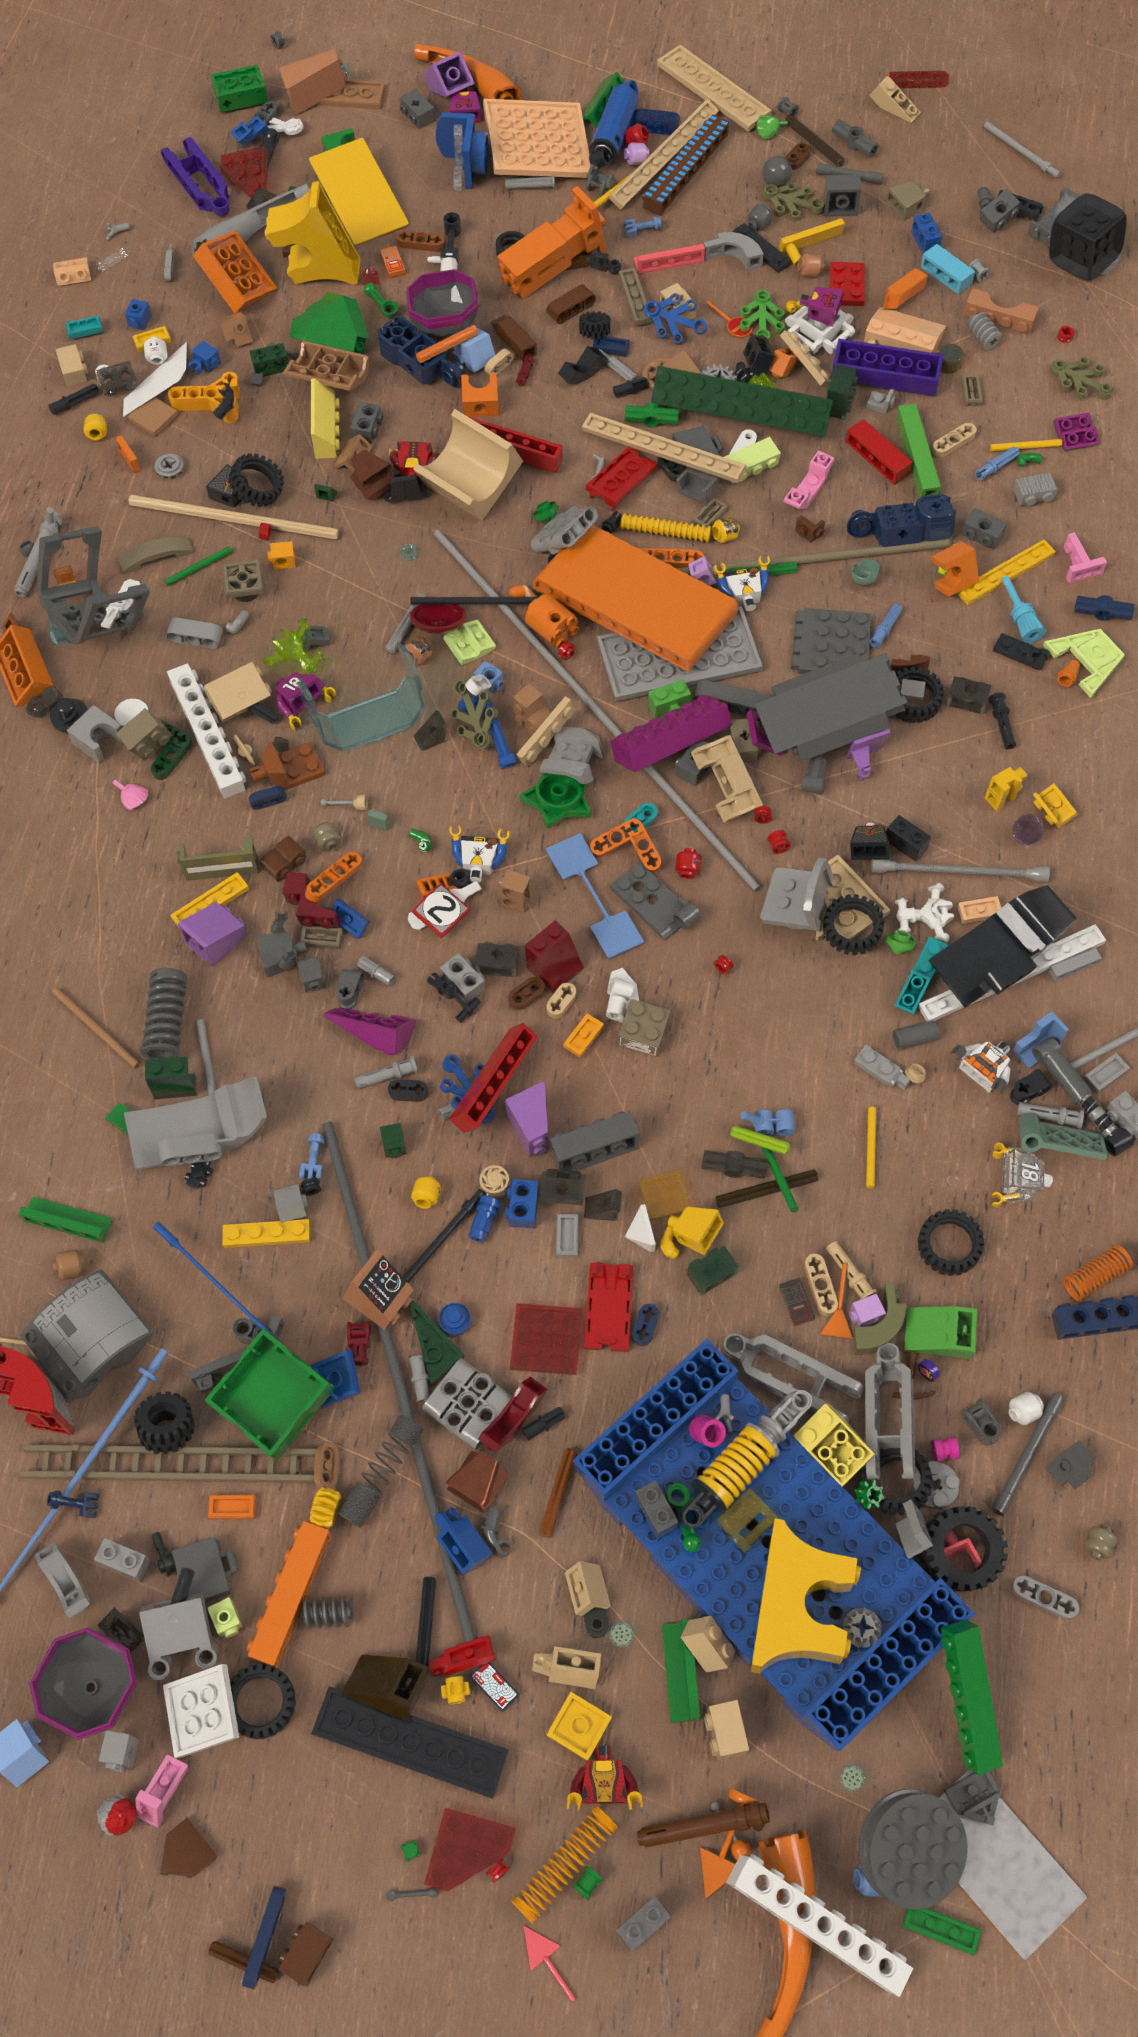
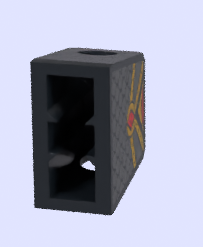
M227 464L210 481L206 489L209 499L230 507H236L241 500L237 498L238 494H234L232 492L233 489L229 486L228 479L232 467ZM241 475L242 480L248 485L247 479Z
M874 823L855 827L850 842L851 860L889 859V840L885 827L875 825Z

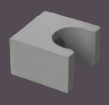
M94 705L67 729L72 744L98 763L104 760L97 743L98 740L104 737H113L118 742H122L116 734L122 729V725Z

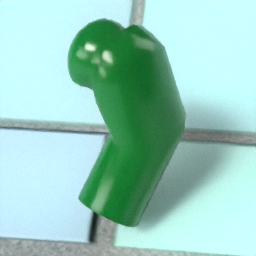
M1032 452L1020 454L1017 457V465L1025 467L1027 461L1040 464L1042 454Z
M412 828L409 837L418 841V847L422 852H428L432 846L429 835Z

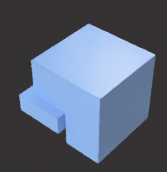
M478 329L476 336L454 346L455 351L451 352L454 360L461 364L465 362L466 368L472 372L485 367L487 362L495 356L490 335Z
M16 1719L0 1732V1773L16 1788L49 1763L42 1748L38 1745L41 1739L28 1720L22 1724Z

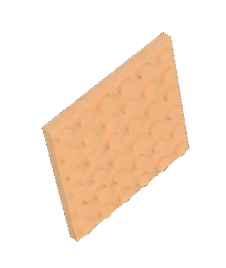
M484 99L483 107L494 174L549 177L554 175V177L587 178L586 176L591 164L580 103Z

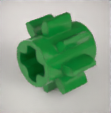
M869 1479L868 1483L860 1481L861 1486L858 1489H854L857 1495L856 1502L863 1503V1508L870 1509L871 1506L878 1508L879 1502L885 1499L882 1493L883 1486H875L876 1480Z

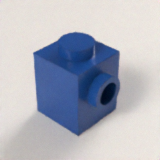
M131 300L125 312L128 327L145 329L151 317L148 302Z

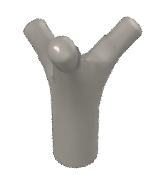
M106 223L107 229L111 230L106 240L108 241L111 236L118 232L129 230L128 223L119 225Z
M723 1394L720 1396V1412L714 1419L719 1420L723 1417L728 1432L731 1433L733 1432L731 1420L734 1419V1416L730 1412L729 1395Z

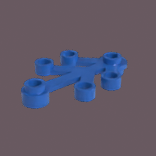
M677 293L672 294L669 298L659 303L656 301L647 302L644 306V313L648 318L653 319L657 328V335L660 339H664L668 335L666 328L662 326L660 317L667 320L673 334V341L677 345L682 344L684 338L679 333L676 323L694 329V332L698 335L706 333L707 324L705 320L697 319L693 321L679 316L686 311L692 312L696 310L697 304L693 299H689L685 304L670 311L663 309L671 304L674 306L680 304L681 298ZM678 297L677 302H673L672 299ZM694 303L693 308H689L688 305ZM656 308V311L651 313L650 309ZM700 325L704 326L703 330L701 331L698 330V326ZM664 330L665 334L659 335V332ZM680 336L681 340L675 341V338Z
M451 1054L445 1057L442 1067L446 1072L454 1073L462 1087L454 1085L451 1079L445 1078L440 1084V1089L445 1093L456 1094L451 1101V1106L456 1109L459 1104L455 1101L461 1102L472 1084L460 1067L459 1057ZM476 1065L473 1070V1082L480 1073L478 1069L482 1070L485 1065ZM493 1107L490 1108L481 1123L486 1124L493 1121L496 1115Z

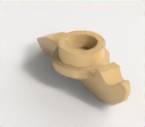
M234 735V740L239 747V755L242 758H247L252 765H255L251 755V746L243 744L239 737Z

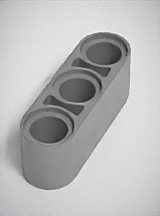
M172 618L166 638L174 643L216 649L219 645L223 629L213 623Z

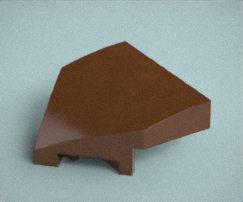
M188 1817L166 1836L160 1875L168 1876V1874L191 1878L192 1875L196 1876L217 1858Z

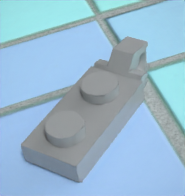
M867 1045L864 1046L854 1059L853 1063L886 1086L897 1085L905 1090L910 1083V1079L903 1074L904 1071L899 1066Z

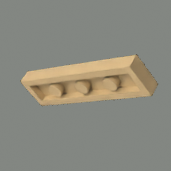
M784 330L780 337L820 386L829 388L833 384L830 373L822 369L819 365L820 361L809 353L810 349L805 344L799 341L800 337L797 333Z
M565 696L516 754L522 764L528 767L534 762L553 736L561 730L563 724L573 716L576 708L571 699Z

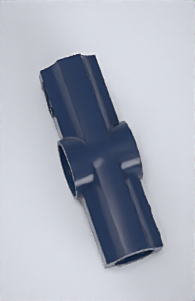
M1102 595L1098 598L1077 596L1074 611L1076 613L1095 615L1101 621L1111 618L1132 620L1135 605L1133 603L1113 601V598L1108 595Z

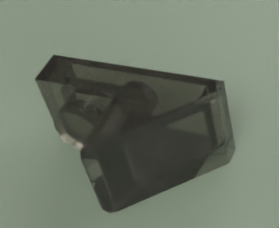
M614 1189L586 1197L584 1218L616 1221L621 1208L622 1191Z

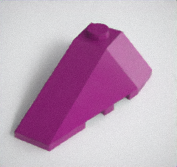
M333 1008L324 1013L325 1018L373 1048L384 1051L387 1055H395L405 1049L416 1025V1020L397 1015H391V1018L379 1017V1013L361 1015L360 1011Z

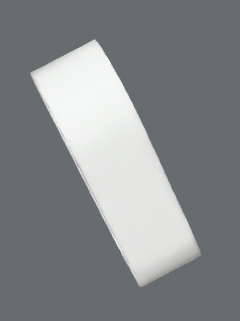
M478 674L472 676L465 683V686L473 695L479 696L482 690L487 691L491 687V683L484 675Z

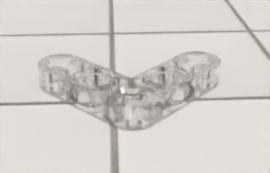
M454 124L455 166L453 191L462 192L464 170L462 169L463 156L461 155V148L464 143L463 124Z

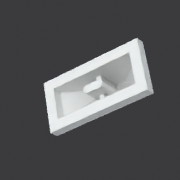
M645 1204L640 1206L625 1237L644 1249L654 1252L656 1244Z

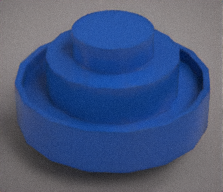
M450 1303L441 1309L439 1324L446 1334L459 1336L469 1329L471 1315L464 1305Z

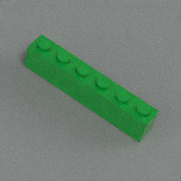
M965 1619L942 1627L943 1637L941 1642L946 1653L947 1661L945 1665L950 1676L951 1684L949 1688L955 1705L953 1711L959 1728L958 1738L963 1751L962 1762L966 1768L977 1775H981L1002 1767L1003 1762L980 1628L978 1625Z

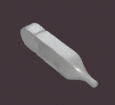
M172 244L166 250L165 281H172L174 255Z

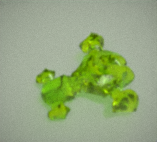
M306 618L298 620L300 626L296 632L281 629L280 631L284 634L281 639L272 638L276 653L271 657L265 656L263 659L264 664H268L275 669L274 663L280 659L282 661L296 659L297 664L303 666L298 673L308 674L316 670L321 659L325 660V657L321 651H316L314 657L310 659L308 653L302 652L304 641L302 636L306 629H312L308 625Z

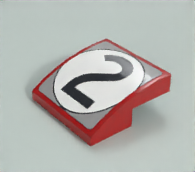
M440 883L412 910V913L442 938L454 928L458 921L469 913L470 908Z

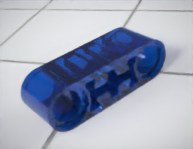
M636 109L631 127L640 124L645 126L651 134L671 135L679 127L680 116L678 113L670 111Z

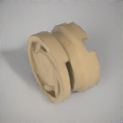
M497 1165L488 1166L480 1174V1188L485 1192L486 1196L499 1199L506 1195L510 1183L509 1175L503 1167Z

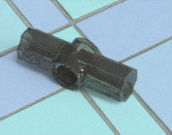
M704 1150L701 1169L723 1172L724 1175L732 1178L748 1176L765 1179L767 1159L747 1157L739 1151L722 1153Z

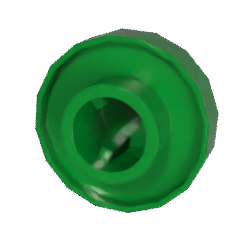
M544 501L536 507L533 517L536 521L549 523L557 514L556 511L559 509V506L555 501Z

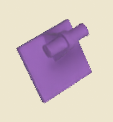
M889 729L853 741L846 757L847 759H854L858 768L857 778L859 781H864L870 775L869 752L884 746L891 733Z

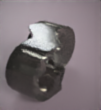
M48 687L40 695L31 698L26 705V711L35 718H42L63 698V694L53 687Z

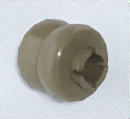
M322 822L318 824L313 832L318 847L323 851H334L341 843V836L333 823Z
M1100 1524V1527L1094 1526L1090 1529L1089 1537L1084 1543V1548L1089 1552L1088 1555L1091 1558L1102 1561V1558L1110 1559L1112 1557L1113 1548L1118 1542V1538L1113 1534L1114 1530Z

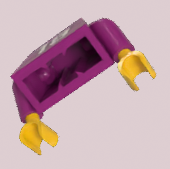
M294 672L286 679L281 678L277 682L275 689L278 693L276 696L277 706L285 718L290 720V727L293 731H296L294 723H299L302 727L300 718L293 716V714L297 715L322 693H324L326 702H331L332 698L330 695L336 696L335 689L332 687L326 688V684L314 674Z

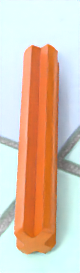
M471 325L418 352L416 358L419 363H423L476 336L478 329L475 325Z

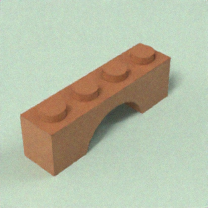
M972 288L966 302L964 316L971 317L974 314L985 312L987 317H990L991 321L996 325L1030 334L1039 307L1022 302L1013 308H1003L992 302L988 292Z

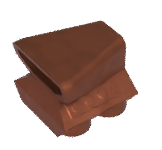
M362 450L352 457L354 471L350 479L364 494L366 499L374 500L391 489V478L396 477L390 471L391 465L367 450Z
M471 1450L460 1469L447 1480L446 1484L449 1485L447 1490L470 1506L485 1513L491 1506L500 1488L504 1485L509 1473L500 1467L496 1459L483 1451L477 1453Z

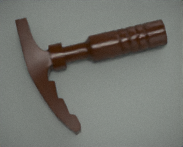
M909 1352L907 1367L911 1370L912 1379L915 1377L918 1355L916 1352ZM934 1390L923 1393L917 1392L916 1394L913 1393L914 1400L924 1399L933 1396L936 1392ZM893 1392L892 1398L901 1399L900 1392Z

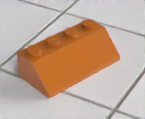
M10 625L0 639V670L15 707H20L44 698L53 687V683L31 630Z

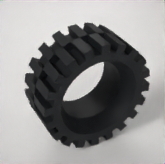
M958 1506L937 1513L933 1516V1520L927 1522L926 1527L933 1546L924 1550V1556L920 1557L922 1563H926L928 1568L925 1570L928 1575L935 1577L933 1579L935 1582L941 1578L952 1590L961 1592L974 1591L987 1587L988 1583L994 1582L998 1578L996 1576L997 1573L1003 1572L1005 1566L1001 1564L1008 1557V1554L1004 1553L1003 1548L1008 1547L1007 1541H1002L1003 1529H997L995 1525L998 1522L994 1518H988L987 1512L983 1510L977 1511L976 1507ZM958 1525L971 1527L981 1536L984 1542L985 1554L982 1564L971 1572H962L954 1568L948 1562L944 1553L945 1538L949 1531Z

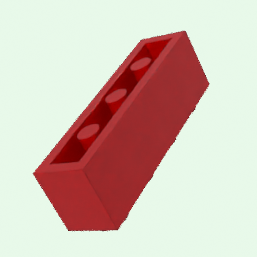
M863 419L848 429L846 443L892 484L895 485L910 475L913 463L910 458L900 452L895 445L891 444L871 424Z

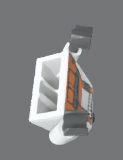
M1001 1041L996 1047L990 1042H985L984 1044L978 1043L965 1047L958 1044L953 1048L950 1053L958 1056L956 1058L957 1061L962 1059L959 1068L989 1093L994 1087L1000 1090V1094L1003 1093L1006 1085L1009 1083L1011 1071L1008 1066L1010 1059L1006 1056L1010 1051V1047L1005 1042Z

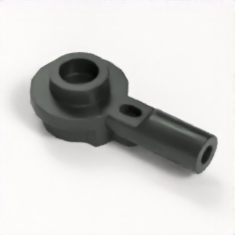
M156 1532L151 1537L155 1549L159 1552L161 1558L157 1560L161 1574L165 1573L166 1577H169L171 1573L176 1572L175 1564L170 1551L164 1546L160 1532Z

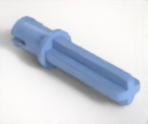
M1012 447L992 461H987L983 467L975 471V477L980 476L978 480L982 481L990 474H995L999 468L1020 455L1019 448Z
M893 604L880 626L876 627L874 635L869 640L871 647L879 648L884 638L889 636V630L902 612V605Z

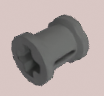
M783 97L779 101L777 109L780 112L783 111L787 116L791 114L795 117L799 106L792 104L788 97Z

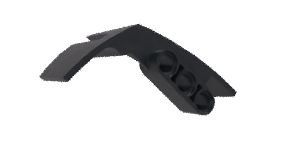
M1048 885L1038 887L1008 902L991 917L931 957L928 961L963 1007L966 1008L989 991L993 990L998 995L1031 973L1038 966L1033 959L1054 942L1077 918Z

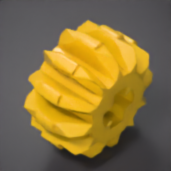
M322 1487L319 1489L310 1511V1522L312 1524L328 1529L332 1527L341 1504L340 1493L331 1488Z

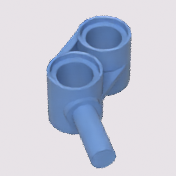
M760 1110L755 1112L754 1115L746 1111L741 1113V1119L753 1123L757 1133L766 1136H790L795 1133L794 1112L792 1110H779L775 1112V1117H773V1113L769 1110Z

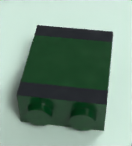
M187 1056L145 1060V1080L155 1100L197 1096L196 1075L188 1074Z

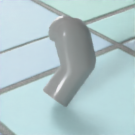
M242 610L233 623L228 622L226 624V631L236 634L249 618V613Z

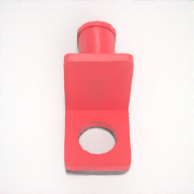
M951 1529L944 1541L946 1548H944L946 1558L948 1559L967 1551L975 1568H978L982 1561L971 1540L967 1538L959 1541L953 1529Z

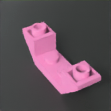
M818 450L810 462L809 472L797 489L791 488L783 502L798 509H807L824 485L834 457Z

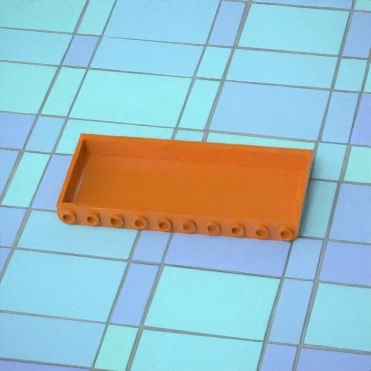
M594 524L573 546L561 549L533 580V589L542 594H550L568 608L687 672L694 667L738 614V604L733 597L720 592L716 588H712L701 580L691 577L672 565L657 559L655 556H651L640 548L630 545L626 541L596 527Z

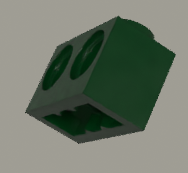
M283 343L249 351L254 373H262V377L282 373L289 364Z

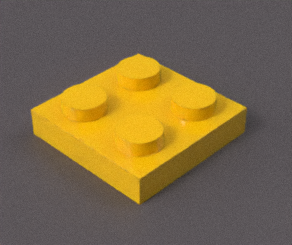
M570 1692L546 1736L584 1760L589 1761L612 1716Z

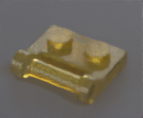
M749 1488L716 1522L736 1542L738 1547L746 1553L751 1548L750 1545L774 1524L775 1518H779ZM761 1512L765 1518L743 1538L739 1533Z

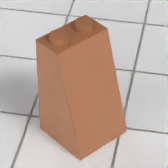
M335 49L279 67L294 115H298L320 102L321 99L327 98L346 87L344 79H347L344 69L340 67L343 63L340 55H336Z

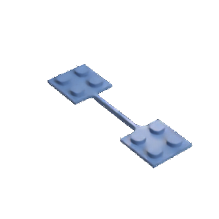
M581 833L545 848L562 880L574 875L581 876L602 911L604 919L590 926L608 959L644 943L626 910L614 916L608 915L586 878L584 872L597 866L598 862Z

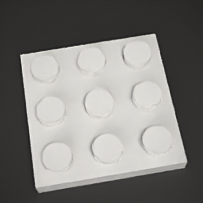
M221 1664L163 1685L174 1758H182L239 1738L227 1664Z

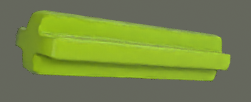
M734 1126L731 1129L730 1136L784 1155L789 1153L790 1144L788 1142L739 1126Z

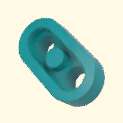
M644 803L632 812L624 822L630 819H638L646 829L656 821L658 809L652 803ZM631 828L628 831L625 830L627 834L630 831H634V833L638 832L637 828Z

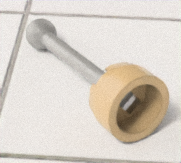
M357 795L353 801H327V799H322L320 804L322 806H327L328 804H353L357 810H367L368 798L367 795Z

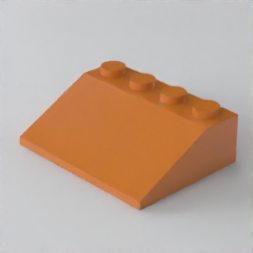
M236 230L202 243L193 254L197 263L234 314L247 309L277 289L274 282Z

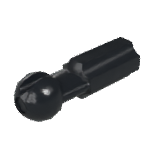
M273 128L265 131L263 141L253 160V168L257 172L264 173L267 170L275 146L279 142V133Z

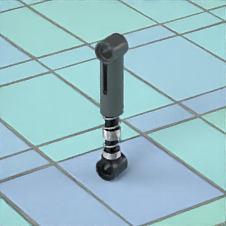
M1049 1037L1032 1047L1033 1056L1038 1063L1046 1066L1075 1105L1080 1104V1107L1086 1110V1115H1088L1090 1120L1097 1124V1129L1101 1130L1102 1135L1105 1137L1106 1150L1112 1156L1116 1157L1134 1145L1131 1134L1125 1128H1117L1114 1123H1111L1108 1115H1105L1106 1112L1101 1106L1096 1104L1097 1101L1092 1099V1090L1062 1054L1059 1043L1053 1037Z

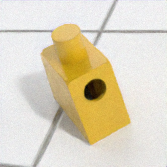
M687 1207L680 1217L672 1215L668 1220V1227L673 1228L677 1241L702 1255L707 1253L724 1224L718 1210Z

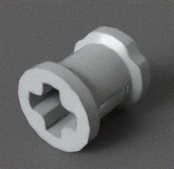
M975 259L969 264V267L975 271L974 275L978 282H983L990 275L989 268H985L981 264L980 259Z

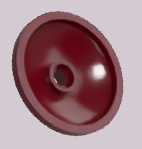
M418 605L411 611L410 621L421 631L430 634H446L457 630L465 623L466 611L459 605Z

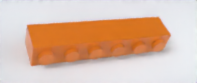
M303 1521L301 1526H297L293 1536L295 1540L293 1547L288 1548L284 1557L286 1562L283 1571L279 1570L276 1576L275 1584L277 1586L274 1593L270 1592L266 1600L267 1610L265 1615H261L257 1622L256 1629H258L255 1638H251L247 1646L248 1657L251 1660L278 1668L302 1609L304 1598L307 1597L330 1540L331 1533L329 1530Z

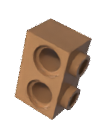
M507 870L505 876H501L498 884L502 906L524 913L531 899L530 877Z

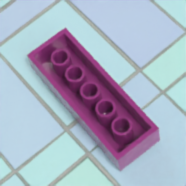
M702 695L691 703H685L676 710L668 711L659 718L651 719L647 724L634 727L628 733L619 734L610 741L615 762L636 772L732 725L728 706L708 695Z

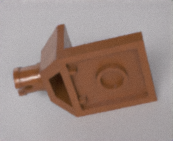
M311 741L278 754L273 743L270 742L262 756L263 764L249 769L254 784L269 778L271 784L282 786L285 790L326 775Z

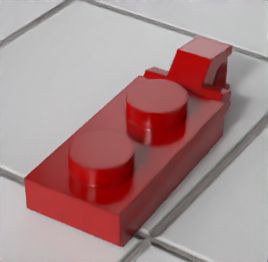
M489 1635L445 1649V1653L441 1654L440 1658L429 1661V1667L433 1677L447 1676L496 1660L491 1638Z

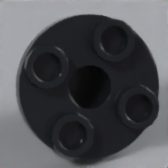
M62 698L52 708L50 720L55 729L68 734L67 729L88 709L78 699Z

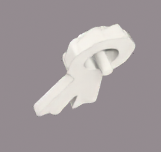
M272 118L269 121L270 126H267L269 129L273 128L277 132H285L287 135L298 134L304 128L301 120L294 118L286 122Z

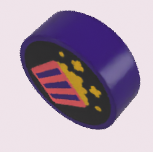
M924 1359L918 1364L919 1372L929 1382H934L940 1376L937 1366L932 1361Z

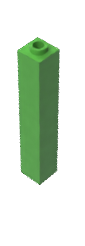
M916 404L898 406L896 420L907 457L913 462L911 471L919 498L939 494L941 486Z

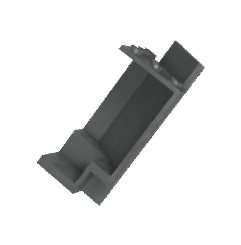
M857 653L772 686L773 694L770 695L771 698L755 703V707L774 754L791 748L794 756L798 755L802 762L855 740L888 729L887 717L905 711L904 704L908 702L900 691V683L895 671L891 670L890 659L887 653L864 661L860 654Z

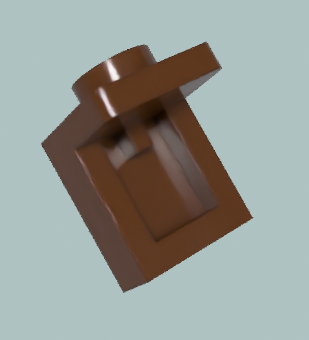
M801 515L796 520L795 531L798 535L812 543L824 534L825 521L821 520L815 525Z

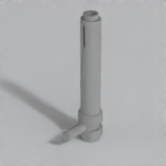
M52 507L46 509L47 514L39 528V535L14 586V593L19 597L28 595L38 574L39 539L58 534V529L63 524L62 516L55 512Z

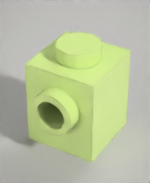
M230 1597L208 1607L216 1631L221 1638L224 1636L229 1638L239 1633L238 1629L242 1628L243 1625Z

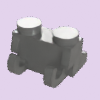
M591 164L586 176L588 178L586 189L592 190L591 183L600 187L599 196L601 197L605 194L604 191L606 189L608 192L617 185V181L614 179V175L610 173L605 175L597 171V166Z

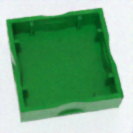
M262 1329L242 1353L238 1363L231 1371L225 1374L205 1401L228 1421L240 1427L246 1436L270 1457L279 1460L336 1387L270 1332Z

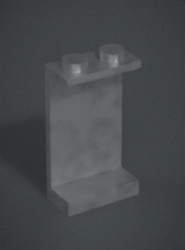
M1064 187L1061 190L1058 203L1038 223L1034 220L1030 221L1027 235L1049 246L1054 220L1064 208L1080 195Z

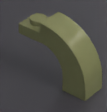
M885 1283L883 1288L885 1318L874 1326L854 1328L852 1333L854 1355L875 1353L879 1347L891 1343L899 1333L905 1318L906 1304H897L899 1303V1291L895 1290L894 1283Z

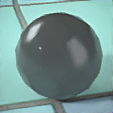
M782 156L770 157L762 168L764 181L768 185L784 186L792 175L790 162Z

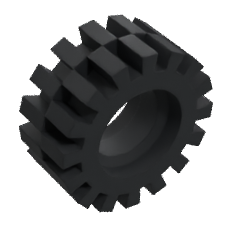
M595 311L583 313L579 318V333L588 339L590 337L592 339H595V337L601 339V337L608 336L610 333L609 315H606L604 312L601 314V311L597 313Z

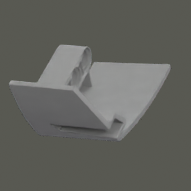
M257 1077L225 1085L215 1090L213 1095L150 1109L124 1112L135 1170L217 1160L222 1157V1152L233 1150L243 1145L257 1132L267 1118Z

